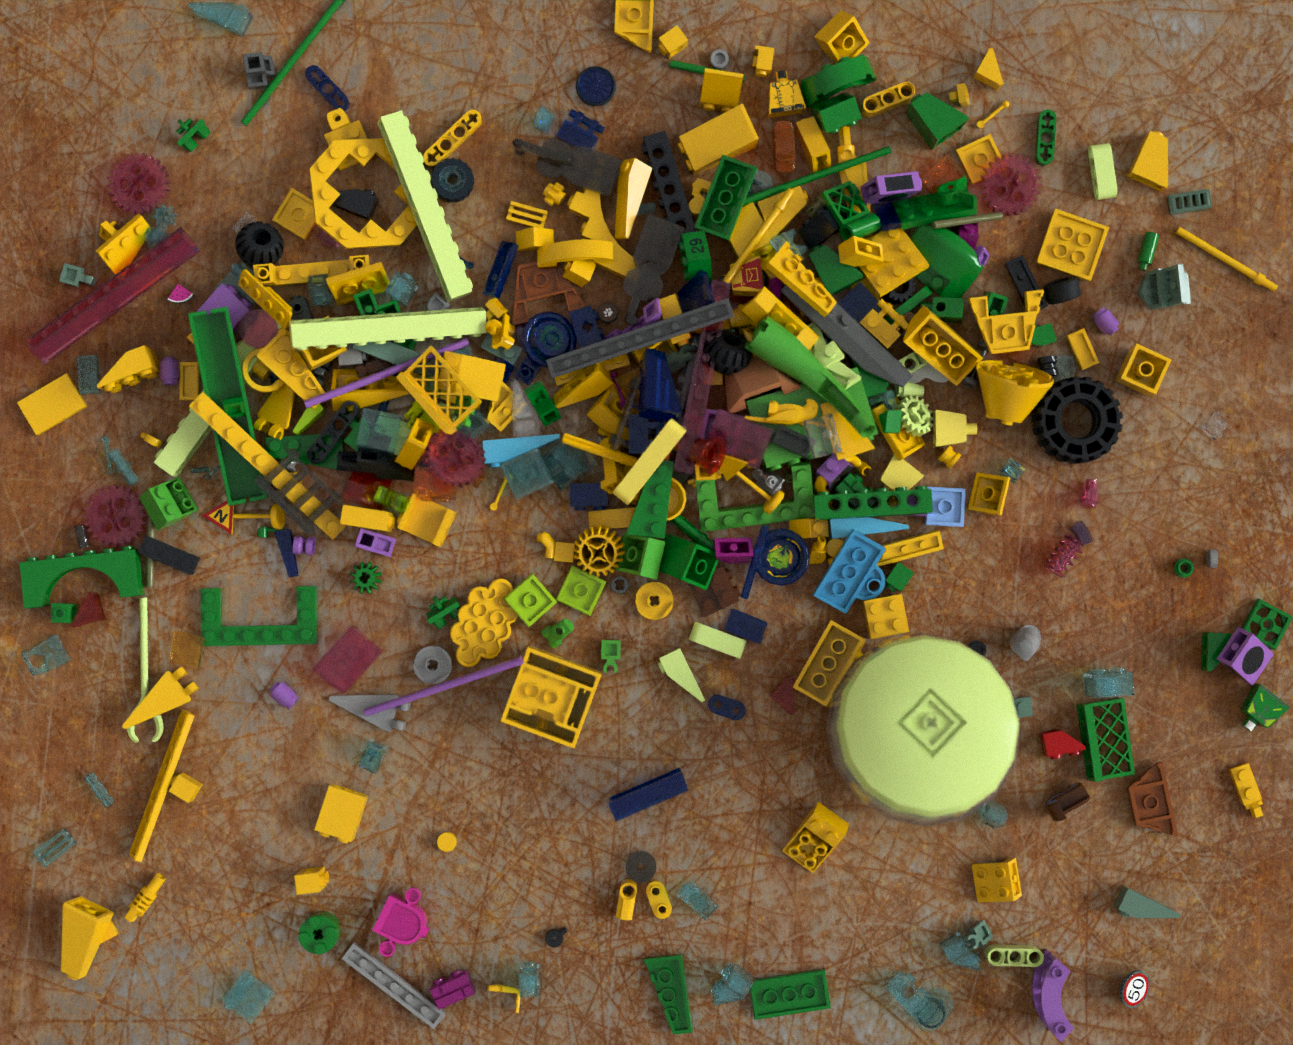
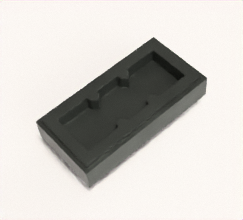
M779 424L771 443L806 459L815 440Z

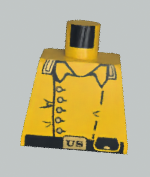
M787 71L776 72L777 82H772L769 86L768 118L804 114L806 106L798 81L796 79L788 80Z

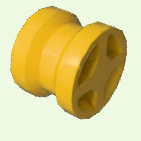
M949 445L937 460L945 463L946 468L950 469L961 457V454L954 452L953 447Z

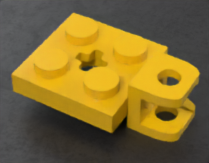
M338 108L327 114L332 132L324 134L329 146L334 140L368 139L360 120L350 123L343 109ZM341 116L340 121H335V118ZM348 155L338 168L342 171L358 163Z

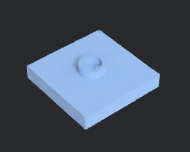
M926 487V489H932L933 513L926 514L925 525L964 527L966 489Z

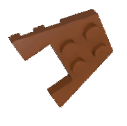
M537 261L517 266L513 326L530 323L526 303L565 294L569 313L586 309L585 304L571 282L562 277L564 271L558 262L557 266L538 268Z

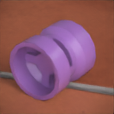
M295 535L293 554L300 555L305 553L308 556H314L316 538H303L302 536Z

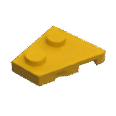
M502 382L498 402L490 401L486 419L501 432L526 403Z

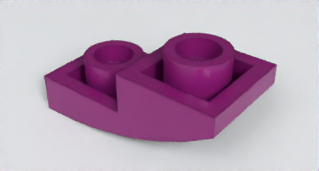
M774 277L767 281V289L777 298H780L782 294L780 291L783 289V285L778 277Z

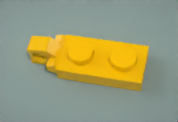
M1246 762L1230 768L1229 772L1241 804L1246 810L1250 809L1252 817L1258 818L1263 816L1260 807L1263 804L1262 797L1249 763Z

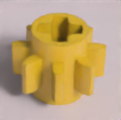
M558 182L555 185L549 183L542 194L545 196L544 202L551 207L554 203L559 206L566 196V193L563 192L564 186Z

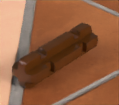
M376 359L365 363V366H357L355 370L358 377L366 376V373L372 374L383 370V367H391L393 364Z

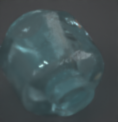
M992 800L987 801L986 804L982 803L978 810L980 821L994 829L1000 826L1003 827L1008 818L1006 807Z

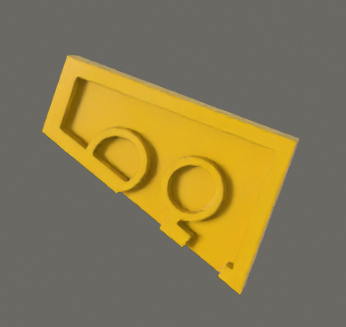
M137 214L95 252L114 276L121 280L152 229L142 215Z
M829 402L819 405L837 461L875 449L867 437H861L853 426Z

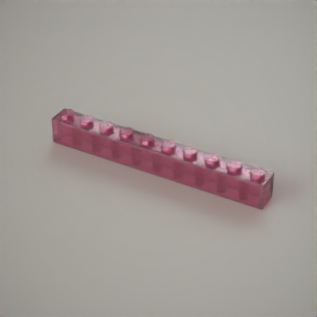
M182 227L178 228L25 341L30 351L44 364L48 363L180 265L200 252L197 245Z
M712 280L706 305L728 298L731 283ZM723 321L701 328L682 421V427L687 431L678 441L673 465V472L693 474L715 366L712 361L710 367L707 365L710 356L703 353L705 342L709 343L714 339L712 334L716 331V338H720Z

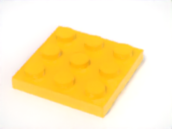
M1055 208L1035 264L1090 282L1109 227Z
M895 222L868 239L869 241L882 244L884 262L857 266L881 298L929 268V263L905 231L901 229L899 223Z

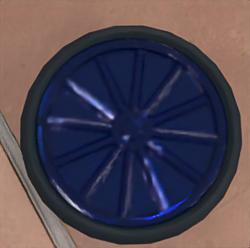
M599 66L588 67L583 70L576 81V92L579 98L591 106H600L611 100L616 90L613 75L607 69Z

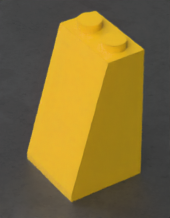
M740 104L679 136L677 146L680 153H684L687 158L685 164L688 171H692L696 175L719 165L722 155L735 158L755 149L759 138L744 105Z

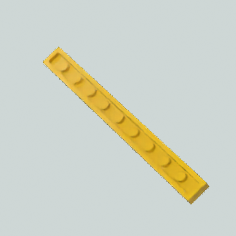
M204 392L189 405L332 540L346 527V525L340 524V520Z

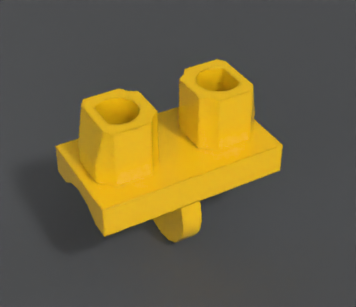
M507 314L503 315L501 321L492 319L486 323L485 329L492 335L491 347L494 349L501 346L508 350L514 344V339L511 336L515 332V326L509 323L510 316Z

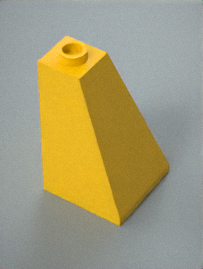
M82 896L66 901L63 904L61 972L67 974L66 976L73 980H79L87 975L104 933L114 915L113 911Z

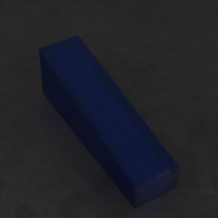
M292 529L274 531L289 578L298 577L296 554H293Z

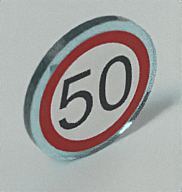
M1134 970L1125 977L1120 987V1000L1123 1005L1128 1008H1135L1144 1002L1150 990L1149 976L1141 970Z

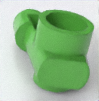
M565 618L553 626L548 625L541 630V633L548 640L549 645L556 649L562 644V640L574 630V626L570 620Z

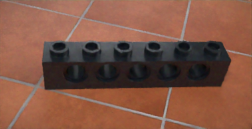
M666 131L643 137L641 148L643 154L648 156L649 162H646L647 165L652 168L651 173H653L655 180H652L655 191H659L660 198H658L660 209H664L666 216H663L666 228L670 227L672 233L669 234L671 245H675L678 250L680 249L679 242H682V234L696 232V228H694L695 225ZM660 151L663 153V157L656 159L653 153ZM661 169H666L669 174L666 177H662L658 172ZM671 187L675 192L672 195H667L664 189ZM677 205L680 211L672 213L669 208ZM678 223H682L686 229L684 231H677L675 226Z

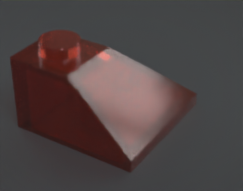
M352 472L342 498L382 511L392 479L376 478V473Z

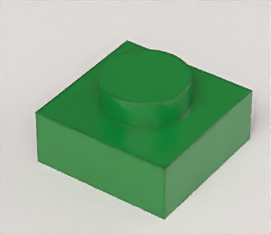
M242 397L222 400L224 411L230 418L246 416Z

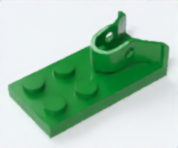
M962 175L957 180L941 184L937 188V193L893 201L892 209L901 229L904 230L923 226L924 224H932L933 221L976 215L977 198L969 193L967 178L965 175Z

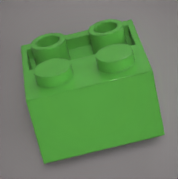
M180 477L149 488L139 497L158 531L174 525L198 511Z

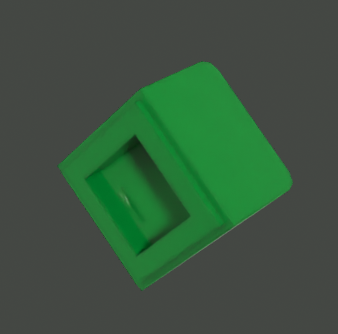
M887 410L879 415L883 433L900 432L901 410Z

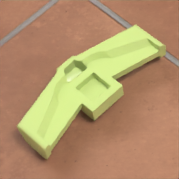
M813 322L809 324L808 327L819 336L818 340L809 350L814 357L845 389L860 381L861 376L840 362L845 357L836 343L832 341L826 344L820 328Z

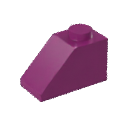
M751 538L713 539L715 558L728 564H745L753 557Z

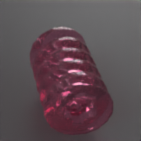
M1068 534L1064 536L1066 541L1062 540L1059 542L1061 547H1055L1056 553L1050 554L1052 559L1045 560L1047 563L1045 567L1061 578H1064L1061 571H1069L1066 565L1073 566L1071 558L1078 560L1075 553L1082 554L1083 552L1080 547H1084L1081 542Z

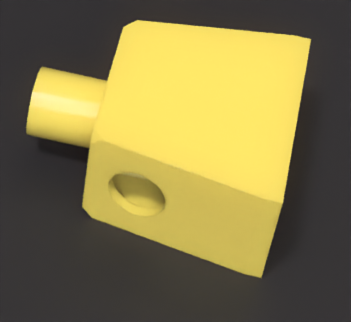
M942 410L933 411V448L964 443L967 441V435L977 434V423H967V416L965 414Z
M893 454L878 482L884 486L883 488H887V491H895L897 487H907V490H910L924 475L904 459L898 461L895 454Z

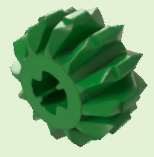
M360 562L361 569L355 565L353 568L357 572H350L351 576H355V579H351L350 583H357L353 589L357 590L360 588L361 594H364L365 590H367L368 594H371L372 588L378 590L379 588L375 583H382V580L377 579L378 576H382V572H375L379 567L374 566L372 568V562H368L367 566L364 562ZM364 573L370 575V578L367 579L368 583L362 580V577L365 576Z

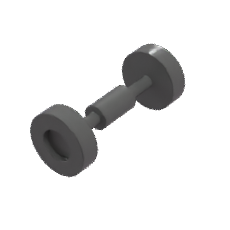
M979 340L977 346L983 350L981 356L984 358L985 353L989 351L985 341ZM976 366L970 377L966 376L961 381L962 384L972 389H977L979 382L973 379L977 372Z

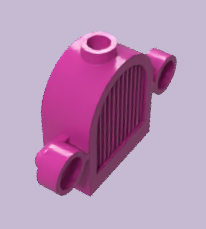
M409 888L405 893V898L393 892L389 895L372 930L388 938L379 947L381 955L385 957L391 956L396 949L395 942L407 945L416 942L420 937L425 939L430 928L426 926L427 918L424 910L415 904L421 898V891L418 888Z

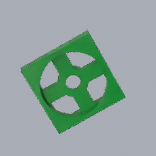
M1257 598L1242 629L1252 633L1250 624L1252 621L1257 623L1260 629L1255 636L1266 647L1276 650L1293 616ZM1261 608L1270 609L1267 616L1263 618L1256 614L1257 611ZM1277 614L1281 618L1282 627L1275 625L1274 619ZM1265 621L1270 622L1269 628L1263 626ZM1268 632L1278 635L1270 641L1264 640Z

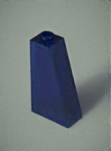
M646 348L640 359L638 417L669 422L672 418L677 422L682 414V409L665 352Z

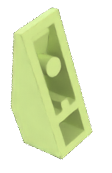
M680 648L659 657L661 662L657 664L662 673L666 672L667 676L701 702L705 701Z

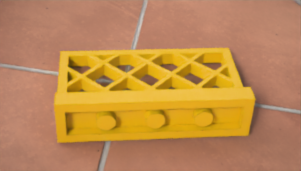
M430 346L404 373L400 372L396 376L399 382L446 434L452 435L457 430L456 427L482 402L433 346ZM433 353L436 357L435 365H426L427 357ZM416 368H422V379H416L411 373ZM426 368H435V379H426ZM439 368H446L448 370V379H439ZM426 381L434 382V393L425 390ZM439 382H447V393H438ZM451 382H458L460 384V393H451ZM438 395H447L446 407L439 406ZM451 396H460L459 407H450ZM464 396H471L475 402L470 407H463ZM450 409H459V417L453 422L450 418Z

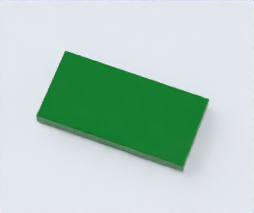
M825 969L748 980L754 1020L831 1008Z

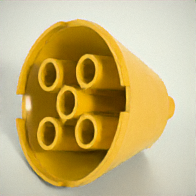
M982 360L978 362L976 369L986 410L985 417L1000 419L1001 423L1005 425H1013V422L1023 423L1054 383V379L1051 380L1050 374L1024 364L1014 362L1013 366L1004 365L1002 360Z

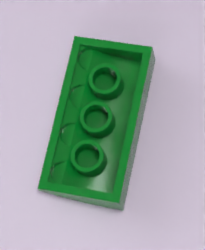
M722 155L694 228L699 231L705 230V233L730 240L758 167Z

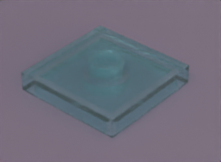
M363 408L356 446L394 454L401 416Z

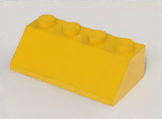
M925 305L910 320L903 342L955 386L983 359L973 346Z

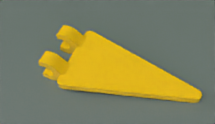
M284 384L276 392L273 391L257 413V416L260 418L253 426V428L265 433L268 432L269 436L280 440L284 436V429L289 427L295 393L287 385Z
M182 666L173 674L170 671H166L124 722L122 727L128 729L190 702L191 697L189 695L197 691L199 687L195 682L190 683L185 689L177 680L187 674Z

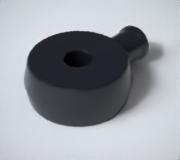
M565 927L561 930H549L545 936L546 943L550 947L560 946L563 942V935L568 930Z

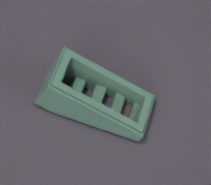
M1210 189L1167 196L1170 215L1205 211L1212 207ZM1192 197H1195L1196 206H1193ZM1184 198H1186V200H1187V207H1186V208H1185V205H1184ZM1175 199H1179V207H1180V209H1177V208H1176V200H1175Z

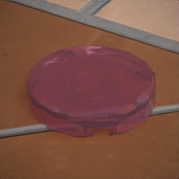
M251 310L240 320L239 335L251 347L263 348L278 334V323L264 310Z

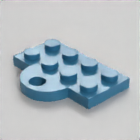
M852 529L814 590L813 596L845 614L856 598L871 600L877 597L885 586L884 573L877 563L886 548ZM871 581H878V587L875 590H871L868 587Z

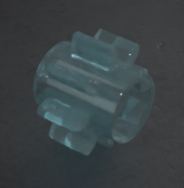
M162 203L160 208H154L156 212L152 217L158 219L156 225L161 226L163 223L166 229H168L170 224L175 225L174 219L178 215L172 213L174 210L172 206H169L167 209L166 205Z
M158 225L157 228L152 226L146 230L144 237L148 247L156 250V248L161 249L167 246L169 234L165 232V228Z

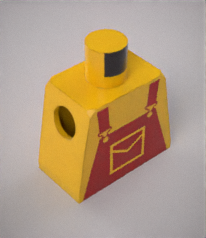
M760 256L747 259L729 285L722 282L726 275H720L721 287L732 286L733 295L756 296L761 288H763Z

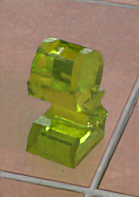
M379 485L373 501L405 513L410 499Z

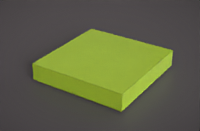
M572 565L556 600L591 616L607 581L594 575H589L588 572Z
M533 573L503 598L527 627H530L557 603Z

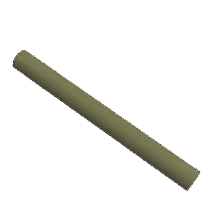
M995 212L933 221L932 228L938 229L1003 219V213Z
M147 513V536L155 539V525ZM146 556V587H154V559Z

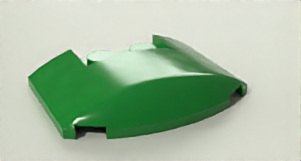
M919 226L910 238L929 263V268L915 277L939 293L940 297L962 298L984 268L983 264L980 265L974 249L964 239L946 228L933 229L932 226Z

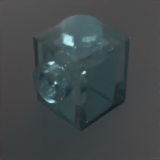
M328 274L308 276V291L313 306L332 304V293L326 282Z

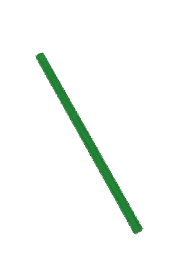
M334 0L243 117L241 122L247 126L344 0Z
M890 146L746 197L743 206L784 192L788 188L792 189L890 154Z

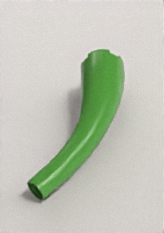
M766 316L765 319L759 322L752 332L753 340L751 342L747 340L745 344L747 350L819 394L853 426L861 437H868L875 431L876 425L861 406L795 335L769 316Z

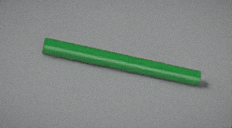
M675 60L670 62V68L704 74L705 68L714 69Z

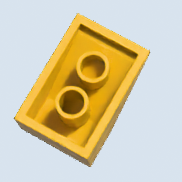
M705 68L699 107H703L706 111L717 109L725 113L738 106L743 74Z
M449 351L444 352V360L478 398L498 402L506 364ZM441 368L439 379H448V370L446 368ZM439 382L438 389L447 391V382ZM451 382L452 393H460V384L458 382Z

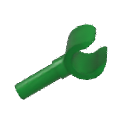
M260 527L257 536L268 538V532L283 531L285 528Z

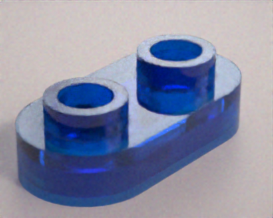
M719 694L711 696L708 701L710 711L732 720H740L745 715V706L740 701ZM716 701L721 702L720 708L714 706ZM734 707L740 709L738 714L732 712Z

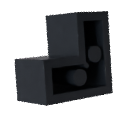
M823 207L814 213L816 217L802 223L803 227L797 231L809 250L821 245L831 236L840 232V226L828 207L825 209ZM840 210L839 213L843 220L847 219L848 214Z

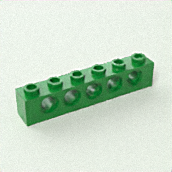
M916 486L915 490H907V487H897L895 491L879 488L876 489V492L869 493L868 489H860L852 494H849L848 490L837 491L835 495H829V492H817L818 496L813 497L815 520L933 513L932 489H926V486ZM910 495L914 496L917 500L914 506L909 505L906 501ZM888 497L896 498L897 505L895 507L887 504ZM869 498L877 500L878 505L876 508L868 506L867 501ZM850 499L857 500L858 508L851 509L848 506V501ZM836 500L839 503V508L831 510L828 506L829 501Z

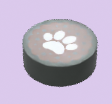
M604 303L599 308V318L606 323L613 322L617 318V308L611 303Z

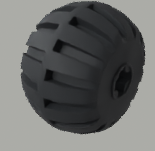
M261 221L245 225L239 231L235 240L238 256L245 264L248 263L250 267L258 264H275L281 258L284 251L283 238L274 226L271 227V224H263Z
M731 330L716 331L705 342L703 351L707 365L712 370L717 371V373L728 376L732 372L737 373L741 371L742 368L749 364L751 352L745 348L747 339Z

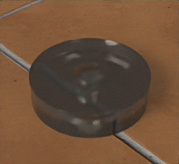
M643 850L633 852L626 861L627 875L635 882L649 881L656 872L654 857L649 852ZM642 863L645 867L640 870L637 868V865Z

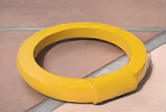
M264 347L251 351L245 357L242 364V375L245 382L252 389L259 392H276L284 385L280 379L270 386H261L254 383L249 377V363Z

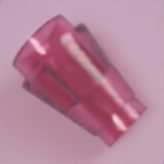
M1086 479L1079 500L1081 507L1093 509L1099 503L1097 480Z

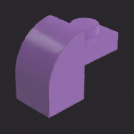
M360 527L354 546L391 557L396 538Z

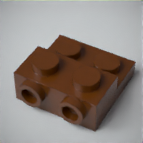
M722 566L715 569L707 590L689 584L704 617L739 601L738 597L741 594L737 586H732L730 582L732 575L728 568L724 569Z

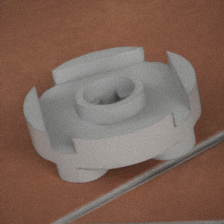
M428 646L421 649L414 660L416 676L428 684L443 682L449 677L453 669L450 654L440 646ZM431 659L438 662L436 670L433 668L429 669L428 667Z

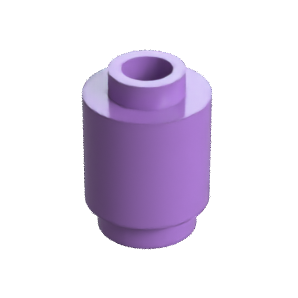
M1105 307L1092 316L1093 322L1103 335L1108 333L1110 336L1119 329L1117 325L1120 323L1110 310H1106Z
M164 357L163 361L159 362L160 380L163 381V385H178V380L180 379L179 361L175 360V357Z
M283 681L280 684L276 682L269 690L272 692L270 697L288 710L299 699L296 696L297 693Z

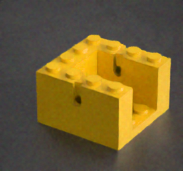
M529 646L523 659L524 664L521 665L501 722L575 748L603 672Z

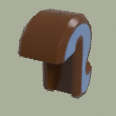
M1075 783L1069 786L1067 790L1049 798L1045 803V808L1053 821H1063L1067 819L1065 814L1087 803L1090 796L1082 783Z

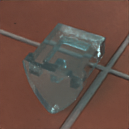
M893 390L867 398L869 406L883 402L888 410H897V402Z

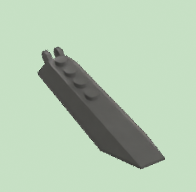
M787 285L780 291L865 372L902 388L913 376L838 302L824 318Z

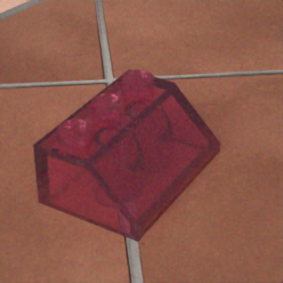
M719 408L704 448L746 461L748 466L759 470L773 437L774 430Z
M351 626L312 670L325 682L345 694L383 651L356 626Z

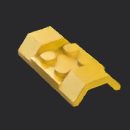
M765 286L761 288L754 299L744 306L740 304L737 307L751 320L750 323L755 328L762 319L769 316L795 335L808 350L812 348L819 338L815 332Z

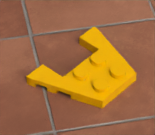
M1044 290L1024 291L1025 312L990 316L988 315L987 296L968 298L990 354L1030 349L1035 329L1034 324L1036 316L1039 314V304Z

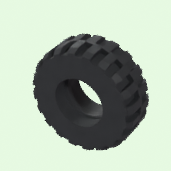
M1074 376L1054 383L1033 409L1035 412L1031 418V422L1034 423V429L1032 430L1033 434L1037 435L1038 445L1044 447L1045 453L1049 456H1054L1056 460L1068 462L1069 464L1093 461L1100 458L1103 454H1107L1111 450V446L1118 441L1119 437L1117 435L1118 432L1122 431L1123 426L1120 424L1123 413L1122 411L1119 412L1118 406L1120 403L1118 399L1113 398V391L1110 388L1106 389L1103 387L1104 383L1093 381L1090 377L1081 378ZM1070 403H1081L1091 412L1093 418L1092 429L1083 438L1069 436L1062 427L1061 413L1064 407Z

